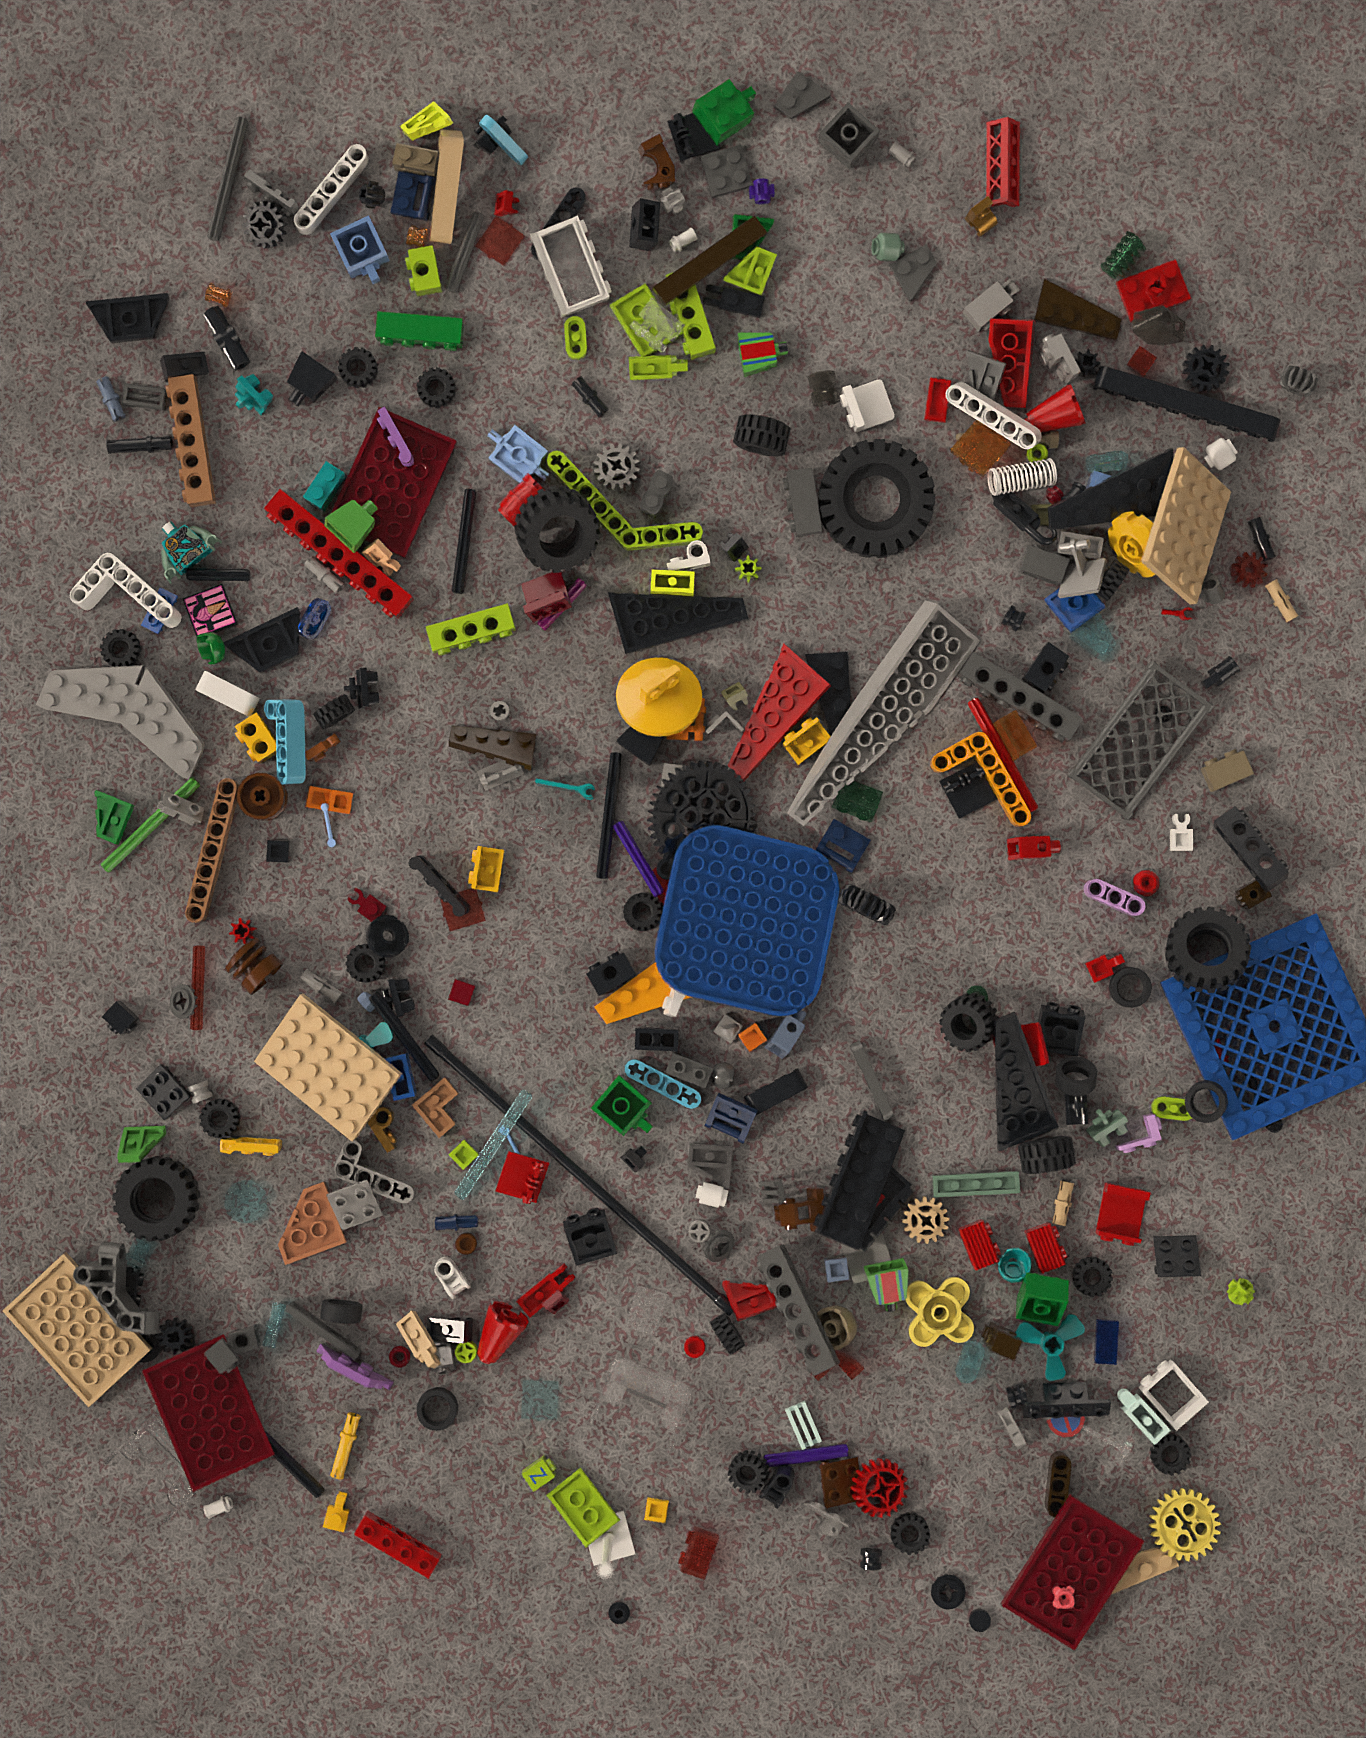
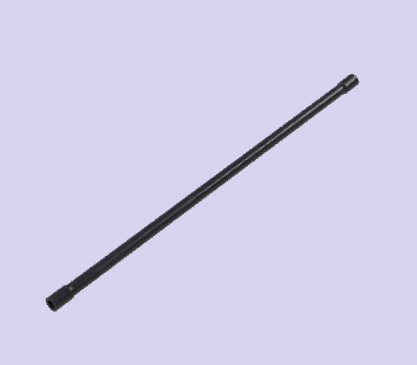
M433 1034L426 1040L424 1045L438 1057H441L713 1300L715 1305L725 1314L730 1316L733 1313L730 1302L724 1294L715 1289L453 1055Z

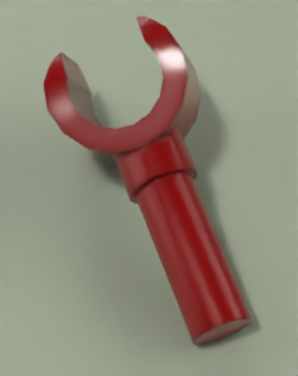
M1190 607L1181 610L1162 609L1161 614L1177 616L1181 620L1187 621L1192 618H1187L1184 612L1185 610L1193 611V609Z

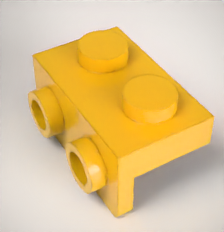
M810 717L801 724V730L797 733L793 730L784 737L783 747L797 765H800L825 746L831 737L817 717L814 720Z
M477 846V850H473L471 862L475 863L474 871H470L468 884H472V889L492 892L499 891L505 850Z

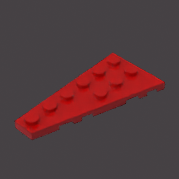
M784 643L781 653L772 667L771 675L768 681L765 682L755 704L753 714L744 728L743 736L727 765L736 774L740 775L744 781L831 686Z

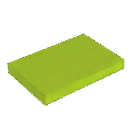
M646 283L609 305L640 356H650L679 338Z
M581 1467L547 1494V1497L585 1547H588L621 1520Z

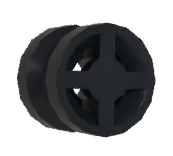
M1011 605L1001 624L1011 626L1012 630L1016 632L1026 613L1017 611L1015 606Z
M1022 1383L1018 1384L1015 1388H1005L1011 1409L1016 1408L1020 1404L1024 1405V1402H1028Z
M878 1548L861 1549L863 1557L860 1562V1568L880 1570L882 1568V1563L880 1562L882 1550Z

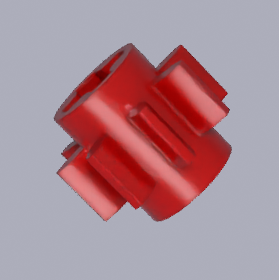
M239 918L238 924L231 923L234 929L229 935L236 937L235 943L242 939L243 943L247 944L248 938H255L252 933L257 928L250 926L252 920L244 923V920ZM242 926L248 930V932L244 933V936L238 933Z

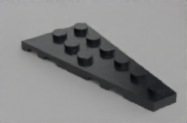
M1169 448L1163 453L1119 472L1093 487L1084 489L1083 492L1047 507L1049 529L1055 530L1112 522L1124 512H1134L1137 517L1141 515L1145 517L1156 516L1173 463V449Z
M608 592L625 655L749 619L743 598Z
M1015 1012L994 1020L998 1151L1059 1127Z

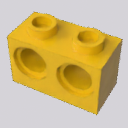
M256 712L235 726L238 731L235 735L242 744L246 743L249 748L247 753L253 762L257 760L258 763H263L276 754V739L260 714ZM255 725V734L248 736L246 733L247 727ZM261 743L268 745V749L264 754L258 752V746Z

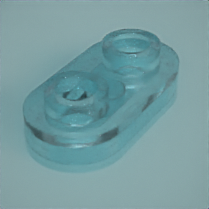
M1123 451L1093 454L1086 458V470L1091 473L1094 470L1101 473L1113 470L1120 471L1128 465V454Z
M969 1340L963 1345L955 1368L957 1378L963 1383H971L976 1379L985 1354L983 1345L977 1340ZM976 1347V1354H970L969 1349ZM965 1367L970 1369L967 1375L962 1374V1370Z

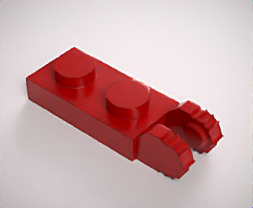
M562 1264L554 1272L546 1275L516 1300L529 1318L543 1308L542 1304L557 1290L562 1292L563 1288L576 1278L571 1274L560 1284L556 1281L555 1277L567 1268L565 1264Z

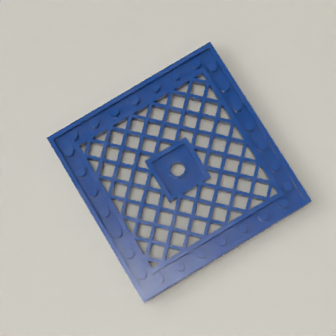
M1317 913L1250 942L1251 953L1247 967L1253 965L1250 974L1244 972L1242 975L1249 978L1246 987L1242 988L1235 984L1233 986L1229 984L1226 997L1216 994L1217 989L1215 993H1208L1207 990L1202 989V993L1210 995L1206 1006L1196 1002L1200 992H1195L1192 999L1190 993L1195 991L1196 988L1190 986L1189 989L1184 987V981L1180 980L1178 982L1173 976L1160 982L1204 1081L1216 1082L1227 1093V1109L1221 1118L1231 1140L1238 1139L1366 1081V1019ZM1305 942L1306 947L1300 946L1299 944ZM1292 948L1289 957L1279 954ZM1297 949L1307 952L1303 962L1294 959ZM1228 952L1202 963V965L1214 966L1221 964L1227 959ZM1272 957L1270 966L1261 963V961ZM1310 957L1312 958L1315 967L1308 965ZM1277 958L1287 961L1284 971L1274 968ZM1292 963L1301 966L1298 977L1288 973ZM1258 966L1268 970L1264 980L1255 977ZM1306 969L1316 972L1312 982L1302 979ZM1272 972L1282 975L1279 985L1269 982ZM1319 976L1325 987L1317 984ZM1287 977L1296 980L1293 991L1283 987ZM1253 980L1263 984L1259 994L1250 991ZM1301 983L1310 986L1307 996L1297 993ZM1267 986L1277 989L1274 999L1264 996ZM1315 988L1324 991L1321 1002L1312 999ZM1233 989L1243 992L1240 1003L1230 999ZM1281 991L1291 995L1289 1002H1287L1286 998L1279 1000ZM1248 994L1257 997L1254 1008L1244 1005ZM1328 996L1330 997L1333 1006L1326 1004ZM1214 997L1224 1001L1221 1011L1210 1008ZM1296 997L1305 1000L1302 1011L1292 1007ZM1262 1000L1272 1003L1259 1009ZM1310 1002L1319 1005L1316 1016L1307 1013ZM1228 1003L1238 1006L1235 1017L1225 1013ZM1196 1006L1204 1009L1202 1018L1200 1017ZM1324 1008L1334 1011L1330 1021L1321 1018ZM1242 1009L1251 1011V1013L1245 1015L1247 1022L1239 1019ZM1292 1011L1300 1014L1298 1022H1296ZM1209 1012L1219 1015L1215 1025L1205 1022ZM1305 1016L1314 1020L1311 1030L1301 1027ZM1337 1016H1339L1343 1026L1335 1024ZM1223 1017L1233 1020L1229 1031L1220 1028ZM1272 1020L1277 1021L1280 1026L1276 1033L1269 1029V1023ZM1237 1022L1247 1026L1244 1036L1234 1033ZM1319 1022L1329 1025L1325 1036L1316 1033ZM1205 1026L1214 1029L1211 1038ZM1333 1027L1343 1031L1339 1041L1330 1038ZM1251 1030L1256 1041L1248 1039ZM1218 1031L1228 1035L1224 1045L1214 1042ZM1301 1031L1309 1034L1306 1044L1297 1041L1303 1038ZM1314 1036L1323 1039L1320 1050L1311 1047ZM1346 1036H1348L1352 1046L1344 1043ZM1232 1037L1242 1040L1238 1051L1229 1048ZM1246 1042L1256 1046L1253 1056L1243 1053ZM1328 1042L1338 1045L1334 1055L1325 1052ZM1289 1044V1047H1288L1286 1053L1277 1050V1049H1279V1048H1281V1047H1283V1046ZM1294 1045L1304 1048L1301 1058L1291 1055ZM1214 1046L1223 1049L1220 1058ZM1342 1047L1352 1050L1348 1061L1339 1058ZM1260 1050L1263 1055L1270 1053L1267 1062L1257 1058ZM1309 1050L1318 1053L1315 1064L1305 1061ZM1227 1051L1237 1054L1233 1065L1224 1062ZM1275 1053L1284 1056L1281 1067L1271 1064ZM1241 1056L1251 1060L1248 1070L1238 1067ZM1323 1056L1333 1059L1329 1070L1320 1067ZM1289 1059L1299 1062L1295 1073L1286 1070ZM1337 1061L1346 1064L1345 1066L1334 1070ZM1255 1062L1265 1065L1262 1076L1252 1073ZM1303 1065L1313 1068L1310 1078L1300 1075ZM1223 1066L1231 1068L1229 1077ZM1270 1068L1279 1071L1276 1082L1266 1078ZM1318 1070L1327 1073L1315 1079ZM1236 1071L1246 1074L1242 1085L1232 1081ZM1284 1073L1294 1076L1290 1087L1280 1084ZM1250 1076L1260 1080L1257 1090L1247 1087ZM1298 1079L1307 1082L1303 1085L1296 1087ZM1264 1082L1274 1085L1271 1096L1261 1092ZM1232 1085L1241 1088L1238 1097ZM1279 1087L1288 1090L1287 1092L1276 1096ZM1209 1090L1216 1107L1218 1108L1219 1098L1215 1092ZM1245 1090L1255 1094L1251 1104L1241 1101ZM1259 1096L1269 1099L1256 1105ZM1241 1105L1248 1107L1249 1109L1243 1111Z

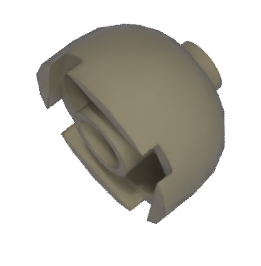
M839 1305L828 1306L817 1312L834 1350H840L853 1341L857 1333V1323L854 1315L847 1308Z

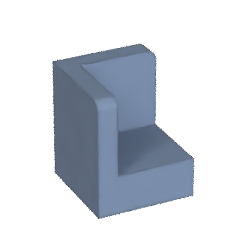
M846 1257L824 1258L827 1282L849 1280Z

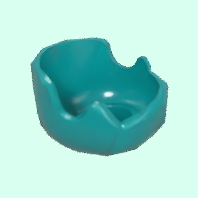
M1020 1248L1007 1249L998 1262L999 1274L1010 1283L1022 1282L1026 1272L1030 1273L1031 1271L1030 1256ZM1015 1258L1017 1262H1010L1009 1259Z

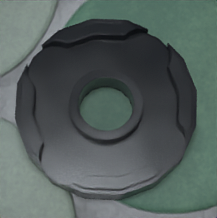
M382 915L369 924L366 931V940L369 948L375 954L391 958L398 956L405 949L409 942V932L406 925L400 922L397 917ZM384 931L392 934V941L384 939Z

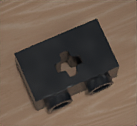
M640 198L632 206L629 248L650 251L658 243L660 202Z
M636 1027L635 1050L678 1051L679 1029Z

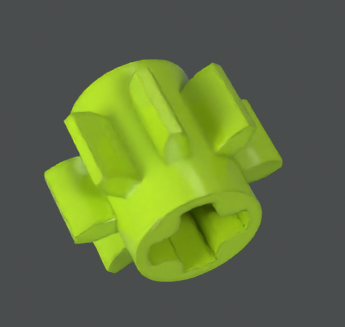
M747 555L745 561L738 560L741 567L735 568V571L741 573L738 578L739 580L744 577L747 578V583H749L752 577L758 579L756 571L762 570V567H756L758 559L752 561L749 555ZM744 565H746L747 567H749L750 565L753 566V573L749 571L747 573H744Z
M1239 1278L1237 1281L1233 1279L1229 1283V1289L1226 1292L1234 1304L1242 1306L1244 1302L1249 1304L1254 1298L1252 1295L1255 1291L1250 1281Z

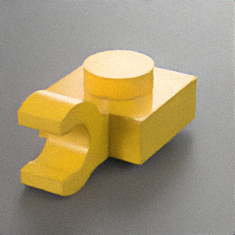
M339 1491L335 1506L328 1505L323 1528L344 1533L350 1512L349 1509L344 1508L347 1493Z

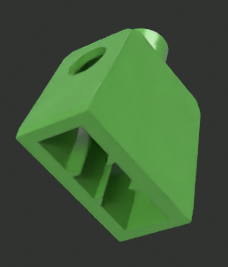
M351 500L325 517L324 526L355 553L374 528L375 520L371 515L377 510V507L370 500L363 506H360L355 500Z

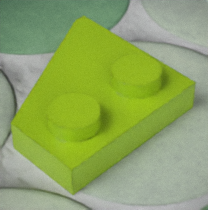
M756 246L724 276L723 280L762 295L777 254Z

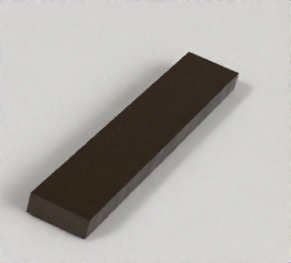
M753 216L653 286L652 290L664 306L668 305L766 236L767 231L756 216Z

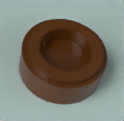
M471 1233L460 1234L455 1242L457 1251L464 1255L473 1253L477 1247L476 1237Z

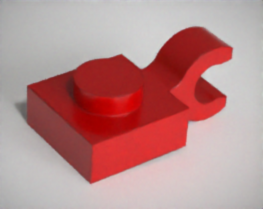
M1104 954L1086 962L1085 965L1093 983L1113 975L1112 968L1124 963L1125 960L1122 954L1108 960Z

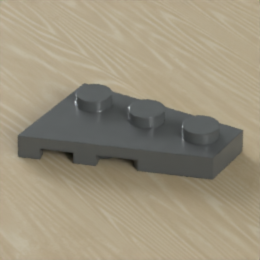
M248 169L244 175L248 182L246 186L255 193L261 192L264 195L263 199L265 201L274 202L281 207L280 212L286 214L287 218H294L300 209L297 202L292 198L288 199L277 188L275 191L271 190L272 186L266 180Z

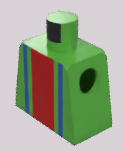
M738 333L737 339L744 377L777 367L776 356L788 354L787 342L774 343L772 333Z
M904 1258L863 1266L876 1304H884L885 1310L888 1312L896 1311L898 1309L897 1301L907 1298L908 1268Z

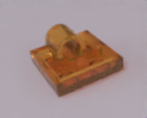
M976 419L953 445L950 452L959 458L963 466L964 464L968 466L969 471H975L981 477H984L989 469L1010 448L1011 443Z

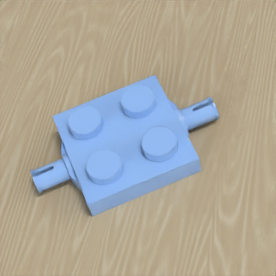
M514 425L503 437L493 429L490 431L491 433H488L487 437L497 443L495 450L488 459L518 483L522 482V478L527 473L530 475L535 473L543 481L546 480V477L548 478L549 473L540 467L542 460L549 453L548 450L520 428Z

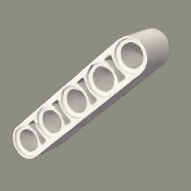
M359 144L352 145L296 213L294 223L300 233L304 235L311 234L367 166L369 158L363 146ZM356 154L363 155L362 159L358 161L353 160V157ZM344 170L350 171V173H349L348 176H346V177H341V176H340V173H341L342 171H344ZM329 187L337 188L334 193H327ZM322 203L323 207L320 210H314V205ZM302 220H310L307 226H300Z
M958 382L947 389L946 398L952 405L1024 449H1031L1041 441L1042 434L1037 427L966 383ZM955 388L961 391V398L955 396ZM973 399L979 402V409L973 407ZM991 410L997 413V420H993L990 417ZM1008 422L1015 424L1016 429L1014 432L1008 428ZM1026 433L1033 435V443L1027 441Z

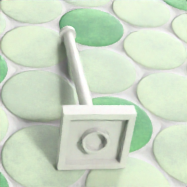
M624 1511L616 1513L621 1519L588 1546L593 1565L600 1564L598 1573L602 1577L610 1576L612 1572L611 1561L635 1554Z

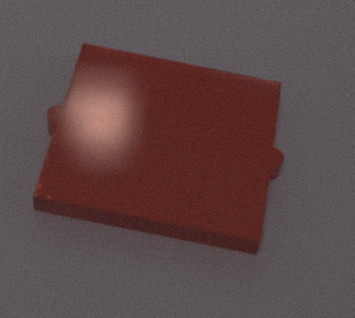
M496 216L475 247L487 254L488 258H493L504 266L525 235L513 228L511 223L508 224Z
M470 888L458 892L470 905L469 913L460 917L454 915L453 907L449 902L446 903L440 898L444 911L443 917H446L450 932L486 921L482 910L483 903L480 902L476 889Z

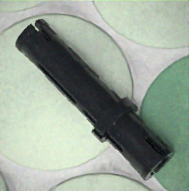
M151 435L147 436V438L107 440V451L109 454L139 451L154 453V451L173 450L172 436L153 437Z

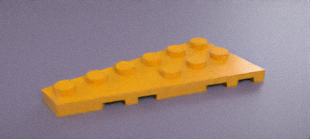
M655 962L594 1007L605 1023L609 1024L662 1007L666 996L669 997L671 988L661 977Z

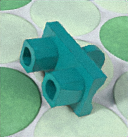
M254 374L245 378L242 375L238 377V383L235 386L238 391L235 393V396L239 400L236 402V406L239 409L246 407L249 411L254 408L260 415L265 413L267 406L273 400V394L268 389L263 390L261 393L255 390L260 385V381Z

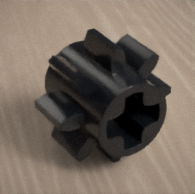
M369 181L368 184L364 183L361 186L359 199L363 204H366V208L375 209L376 206L380 207L385 201V190L382 186H379V182Z
M1090 349L1085 354L1079 351L1077 354L1079 359H1075L1080 371L1083 373V377H1086L1088 372L1094 375L1096 373L1094 367H1099L1101 364L1096 361L1098 354L1093 355L1090 353ZM1089 360L1091 362L1090 365H1083L1084 361Z

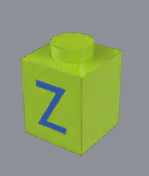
M543 1455L523 1469L521 1474L534 1492L555 1477L556 1472L554 1470L557 1468L550 1458L546 1459Z

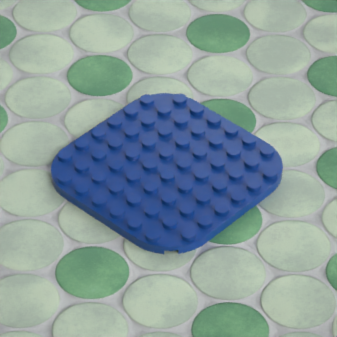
M707 826L689 834L681 842L674 856L655 945V962L663 980L673 990L686 996L772 1016L792 1015L808 1006L816 997L821 985L839 898L838 877L829 864V860L818 851L809 847L725 826Z

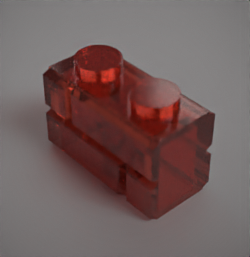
M694 1526L693 1531L689 1530L685 1539V1543L688 1546L685 1552L681 1551L678 1559V1564L681 1565L680 1571L705 1580L719 1540V1534Z

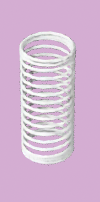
M1050 458L1042 461L1038 460L1037 462L1015 464L1014 466L990 468L988 471V485L990 492L994 496L1001 493L1005 494V492L1009 493L1010 491L1012 493L1014 491L1018 492L1019 489L1023 491L1024 489L1028 490V488L1032 490V488L1046 487V485L1054 486L1057 482L1056 466ZM1049 462H1050V464H1051V466H1052V470H1053V482H1052V473H1051V469H1050V466H1049ZM1041 465L1043 466L1045 485L1043 484ZM1032 466H1033V468H1034V476H1035V481H1036V487L1034 486V478H1033V473H1032ZM1037 466L1039 468V478L1041 486H1039L1038 484V474L1036 470ZM1023 468H1024V470H1025V478H1026L1027 488L1025 487V480H1024V475H1023ZM1028 468L1030 470V480L1032 484L1031 487L1029 486V476L1027 472ZM1018 469H1019L1020 472H1021V482H1022V485H1023L1022 489H1021V487H1020V479H1019ZM1014 470H1015V472H1016V480H1017L1018 490L1016 489V485H1015ZM1009 471H1010L1011 474H1012L1013 490L1011 489V481H1010V477H1009ZM992 472H993V474H994V476H993L994 488H993V485H992ZM1000 472L1003 478L1004 492L1002 491ZM1005 472L1007 474L1009 491L1006 489Z

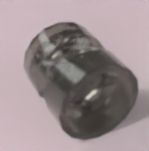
M819 371L808 376L809 388L813 390L811 393L813 407H823L822 402L827 401L828 406L840 402L838 389L834 388L837 384L835 371Z

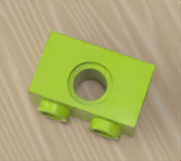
M433 245L408 250L409 257H406L405 261L407 270L412 271L413 278H409L411 291H415L417 297L442 292ZM421 268L428 269L426 275H418V271Z

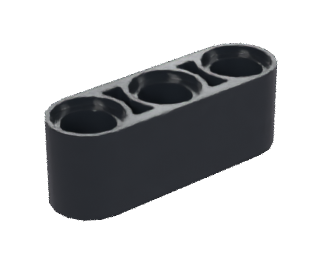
M797 1068L793 1072L774 1080V1082L755 1090V1092L745 1095L743 1098L747 1106L758 1110L756 1114L758 1115L802 1092L808 1086Z

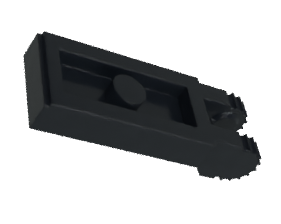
M706 286L707 292L721 294L722 296L721 301L709 297L704 298L703 304L719 307L720 310L756 318L761 317L765 296L726 287Z

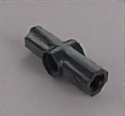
M219 306L206 310L203 316L214 333L215 341L221 351L226 354L231 366L235 371L248 366L251 361L240 344L241 340L238 338L232 325L228 323L223 311Z

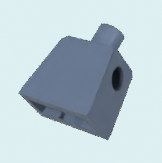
M800 1010L795 1014L785 1016L765 1045V1048L783 1059L789 1054L805 1028L802 1021L807 1014ZM791 1026L792 1032H789L787 1027Z

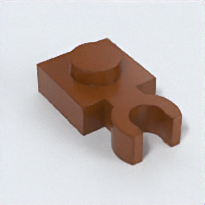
M333 734L325 741L307 750L305 757L310 762L313 760L318 762L326 757L325 752L341 741L337 735Z

